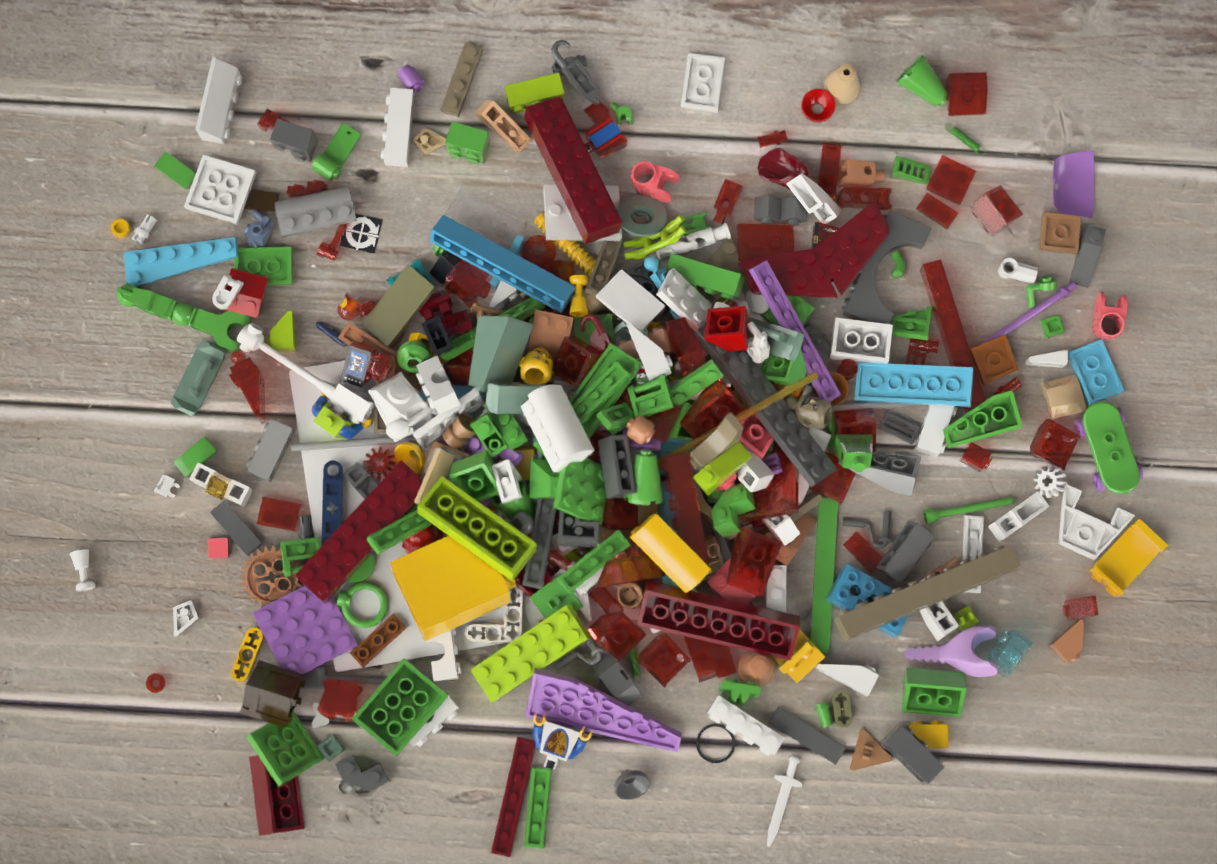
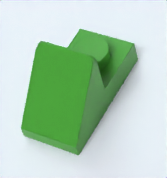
M626 402L600 410L596 415L612 435L625 428L632 417L636 419L634 412Z

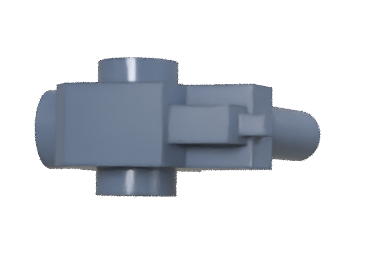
M255 209L252 212V216L258 221L257 223L248 224L245 227L244 234L247 236V243L251 247L257 248V246H264L271 236L270 231L274 227V220L264 216Z

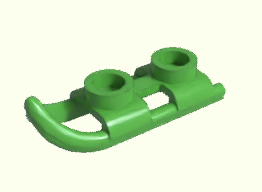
M707 212L684 217L685 220L680 226L685 227L686 232L682 236L710 228L711 225L706 226L704 216H707ZM692 219L693 223L686 224L685 221Z

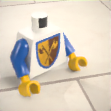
M535 712L533 737L536 748L540 750V753L547 755L544 767L555 770L558 759L563 761L574 759L583 751L587 741L593 734L592 730L590 734H586L584 732L585 726L578 732L545 721V713L543 718L539 719L537 718V712Z

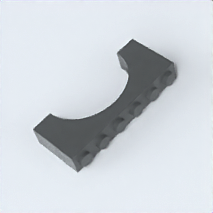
M892 210L889 211L888 215L884 214L883 217L889 226V235L860 271L858 281H853L849 290L852 292L850 299L846 298L842 305V308L845 309L843 315L853 320L889 324L894 312L886 308L878 298L874 283L876 268L883 257L895 249L915 247L922 250L932 228Z

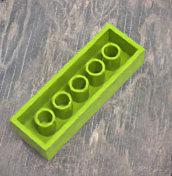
M443 476L440 477L418 504L419 515L511 581L515 579L536 552L537 543Z
M569 604L472 668L471 672L490 702L493 703L532 678L535 668L544 670L592 638L572 605Z

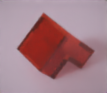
M555 260L540 266L545 271L569 282L570 276L575 275L574 264L570 261Z

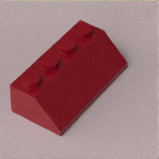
M258 755L249 757L259 836L305 829L298 775L278 786Z

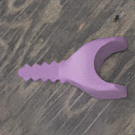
M974 626L961 631L946 645L942 644L940 647L933 645L932 648L926 646L924 649L920 646L917 649L910 647L909 650L904 652V655L910 661L917 659L920 662L924 659L926 662L932 660L934 663L938 661L942 664L947 663L972 677L994 676L997 674V665L978 658L973 651L982 641L995 638L996 628L993 626Z

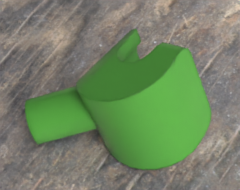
M615 102L609 106L616 113L617 124L622 125V120L627 119L628 125H633L634 116L629 107H619Z

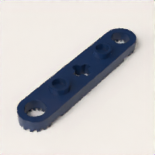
M335 460L327 462L323 468L322 545L342 524L343 467ZM332 465H336L339 469L338 473L334 476L328 474V468ZM332 503H334L335 507H338L337 510H334V514L327 510V507H331Z

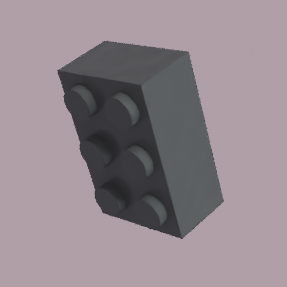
M907 725L896 726L880 743L922 784H929L944 769V766L941 764L943 760L937 754L930 753L927 750L929 747L924 741L913 737L914 732Z

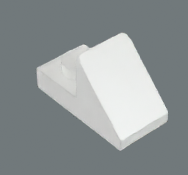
M508 459L492 465L501 502L505 504L521 498L522 494L518 482L522 480V477L512 462Z

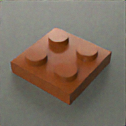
M1006 334L969 348L982 384L1019 370Z

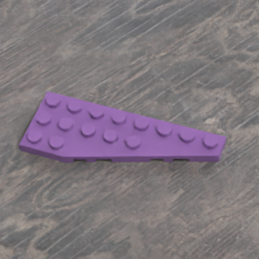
M536 668L534 670L525 717L534 719V714L537 712V718L542 719L545 713V721L580 730L585 726L584 731L591 732L592 730L593 733L678 752L682 737L681 732L574 677Z

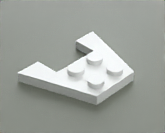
M1068 484L1063 485L1065 491L1062 492L1058 544L1095 560L1136 515L1116 508L1110 523H1105L1075 509L1082 491Z

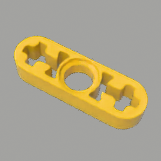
M250 628L245 634L231 670V676L237 682H245L250 677L264 640V635L259 628ZM255 631H258L257 635L260 636L259 640L255 639L253 645H257L256 649H254L251 646H246L247 642L250 644L252 642L250 634H254ZM246 649H250L253 652V657L250 660L243 659L242 654ZM239 661L250 664L249 667L244 666L243 672L246 674L241 676L240 679L238 674H236V671L242 668V664H239Z

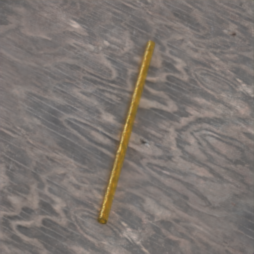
M814 371L734 417L741 422L819 377ZM720 425L657 459L658 468L702 444Z

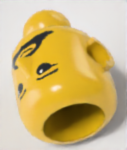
M538 347L532 350L525 357H522L519 363L521 378L526 384L545 385L548 381H551L554 373L552 371L553 359L545 348Z

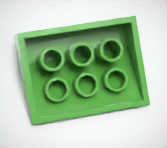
M403 658L353 716L352 720L397 757L449 695Z

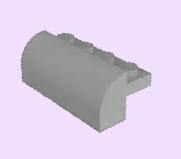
M349 185L275 202L276 215L283 238L357 221Z

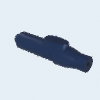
M316 322L317 328L334 342L343 347L347 345L338 339L341 333L336 329H330L324 323Z

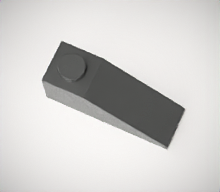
M1087 225L1083 229L1069 283L1074 282L1078 286L1089 287L1102 248L1106 229Z

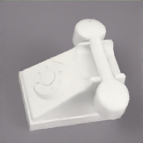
M402 372L395 374L368 390L387 426V435L394 442L411 435L432 420L433 416L438 415L436 408L432 409L428 400L425 402L419 396Z

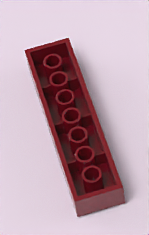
M558 96L527 106L524 115L526 124L584 243L587 244L619 233L623 221L562 97Z
M400 460L294 576L326 604L375 551L367 541L368 536L408 515L417 505L414 501L423 479Z
M647 580L637 625L791 661L800 629V616L691 590L684 593L681 588Z

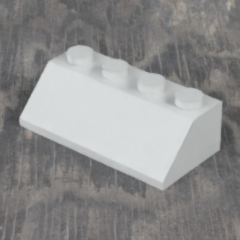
M212 58L196 131L204 141L224 144L225 139L229 138V121H232L234 117V110L232 108L233 104H236L238 100V92L236 91L237 87L241 85L242 75H240L237 67L217 58Z

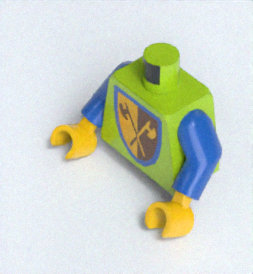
M321 392V396L312 406V413L316 417L314 422L336 438L351 439L362 431L363 427L369 428L373 420L372 417L364 423L361 421L359 424L353 423L345 413L341 414L333 409L334 405L328 402L330 399L323 392Z

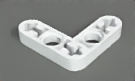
M517 587L509 589L510 594L513 590L520 594L519 597H516V604L520 603V607L514 605L508 607V604L505 605L504 625L471 624L465 630L467 639L471 642L511 643L522 635L523 592ZM511 609L518 610V619H509L508 612ZM519 622V626L515 625V632L519 633V635L515 636V639L512 640L511 636L507 635L508 632H511V625L507 626V623L515 624ZM473 628H476L478 632H483L482 628H486V639H482L483 635H476L474 639L472 635H469V631H472ZM491 628L498 629V638H489L488 631Z

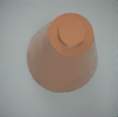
M745 651L738 660L737 670L740 679L744 683L746 681L756 682L757 686L761 687L773 679L776 672V663L772 656Z

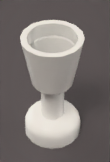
M78 550L69 553L76 570H79L81 582L76 584V591L81 592L95 589V582L88 580L86 569L89 568V550Z

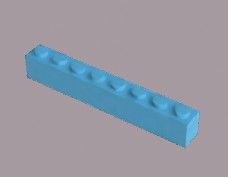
M445 215L439 219L431 230L430 242L560 313L564 311L573 298L575 286L545 271L536 264L523 259L521 256L512 253L503 246L490 241L488 238L479 235Z

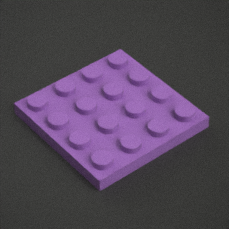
M303 586L252 612L279 667L305 674L358 646L338 605H336L334 597L325 604L306 586Z

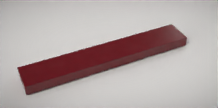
M517 737L491 854L509 858L511 856L536 746L534 740Z

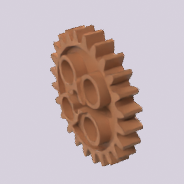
M265 546L263 553L257 549V556L252 553L250 554L252 561L245 560L248 567L241 568L246 571V574L240 575V577L246 580L241 585H247L243 592L251 593L248 599L256 598L254 604L261 601V607L295 591L296 587H302L294 576L295 574H291L289 577L276 578L274 583L271 580L255 582L257 578L269 576L270 572H273V574L283 573V570L277 571L274 567L277 560H282L281 547L279 551H276L275 546H272L271 551H269L267 546ZM294 560L290 561V567L301 564L300 562L294 563ZM258 564L265 566L266 572L264 575L256 574L255 567ZM281 579L288 580V589L281 590L278 583ZM262 583L270 586L268 594H262L259 591Z

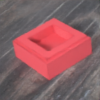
M229 538L208 539L209 559L229 558Z

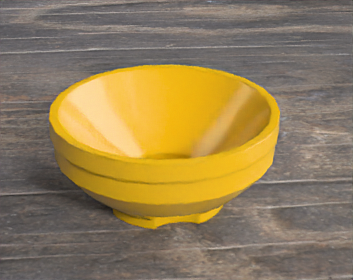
M403 442L395 448L394 458L397 464L402 460L417 475L421 473L426 461L423 449L412 442ZM413 450L418 454L419 458L414 456Z

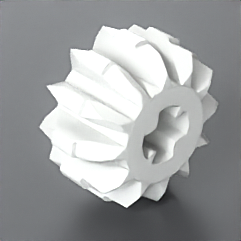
M1049 465V467L1043 466L1042 472H1036L1039 478L1033 479L1035 482H1038L1034 488L1040 489V495L1046 494L1047 498H1051L1052 495L1055 497L1059 496V491H1065L1062 485L1067 484V481H1063L1066 474L1061 473L1062 469L1060 467L1055 469L1054 465ZM1048 479H1053V483H1048Z

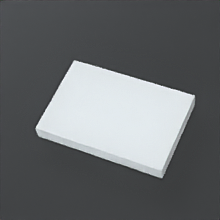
M688 52L681 108L718 113L725 57Z
M622 269L596 295L600 302L628 325H633L640 332L665 308L662 302Z

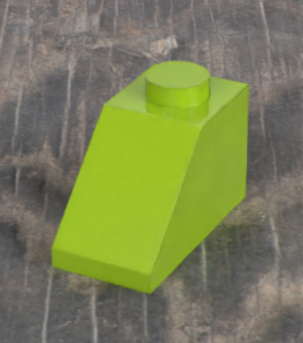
M292 311L286 312L270 330V337H267V345L279 353L296 352L295 318Z

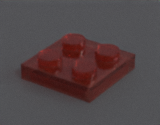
M942 155L925 190L960 206L976 170Z

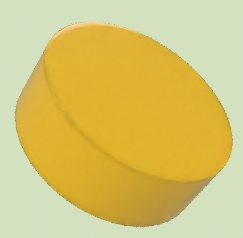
M118 218L112 222L111 232L114 236L125 238L130 234L131 226L125 219Z

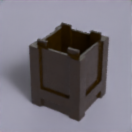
M259 660L245 685L240 713L285 728L287 723L291 724V715L297 704L301 705L302 698L299 697L300 688L305 686L304 674Z

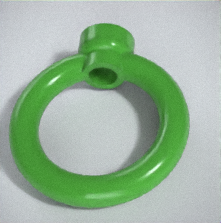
M359 582L349 587L346 591L340 590L336 604L341 606L346 620L359 628L376 626L384 619L388 611V599L381 587L372 582ZM359 590H371L380 599V610L370 620L357 619L350 611L351 597Z

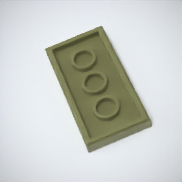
M407 265L366 317L362 325L387 347L391 348L436 290V287L412 266Z

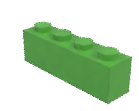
M672 253L666 267L667 271L674 268L696 290L698 287L704 288L703 292L711 295L717 292L721 294L722 298L732 300V298L739 299L746 278L742 274Z

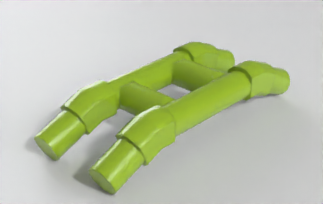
M680 214L655 235L624 241V248H640L644 246V249L625 252V260L642 259L661 248L676 243L686 232L685 227L680 226L685 218ZM661 237V241L652 244L651 241Z

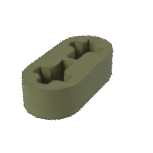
M839 690L833 693L831 703L835 724L844 728L852 723V711L849 695L847 692ZM838 694L846 698L842 702L843 708H840V703L835 701ZM841 710L844 711V716H848L845 724H842V721H838V717H841Z

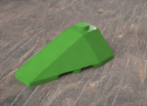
M1013 390L993 395L944 428L943 433L947 447L959 446L1022 428Z

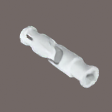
M723 223L722 226L713 229L710 227L687 236H682L676 243L657 250L658 260L661 261L662 258L670 256L671 253L680 255L690 250L715 244L718 240L731 239L727 223ZM696 238H703L699 243L696 242Z

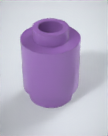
M405 65L398 71L399 79L406 89H413L414 93H418L423 89L424 80L414 67Z

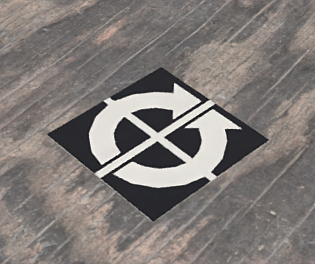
M356 214L357 221L345 223L340 246L375 253L383 220Z

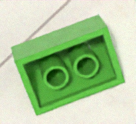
M906 667L903 682L902 712L960 717L966 693L965 673Z

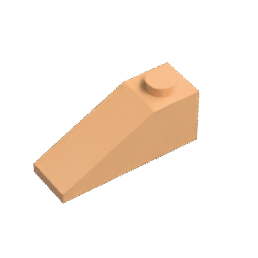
M486 100L474 113L491 131L517 153H520L532 140L493 100Z

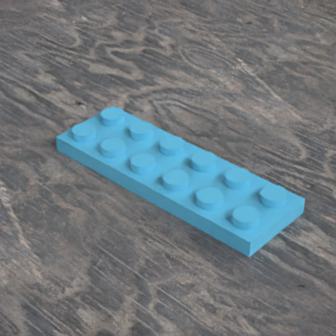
M858 362L855 401L971 407L974 369L973 367Z

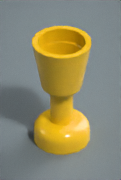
M585 275L570 276L569 283L575 286V296L572 298L569 315L572 317H584L588 315L586 299L583 297V287L588 284V277Z

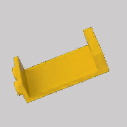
M1141 519L1135 520L1089 569L1092 573L1091 577L1098 583L1102 582L1110 595L1122 596L1124 594L1123 591L1159 552L1165 550L1168 544Z

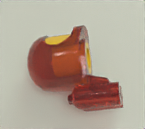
M346 293L344 295L345 299L337 306V313L342 319L351 321L360 312L361 317L367 316L377 304L370 300L361 305L355 298Z

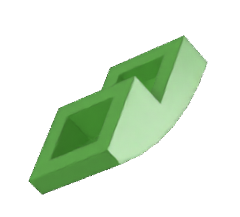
M164 152L154 165L157 170L172 179L184 190L196 175V173L167 152Z
M203 437L182 454L174 464L185 477H189L197 463L205 464L218 450L207 437Z

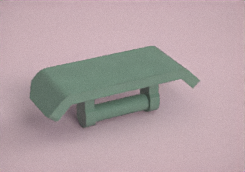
M749 317L750 322H753L760 332L765 331L767 334V342L770 345L769 354L795 362L805 334ZM748 329V331H749V337H748V339H749L750 337H754V335H753V334L750 332V330Z
M208 341L199 343L170 402L175 409L190 416L196 415L224 360L225 349Z
M492 382L488 384L486 405L489 411L495 414H524L521 406L529 400L528 395L546 385H515Z

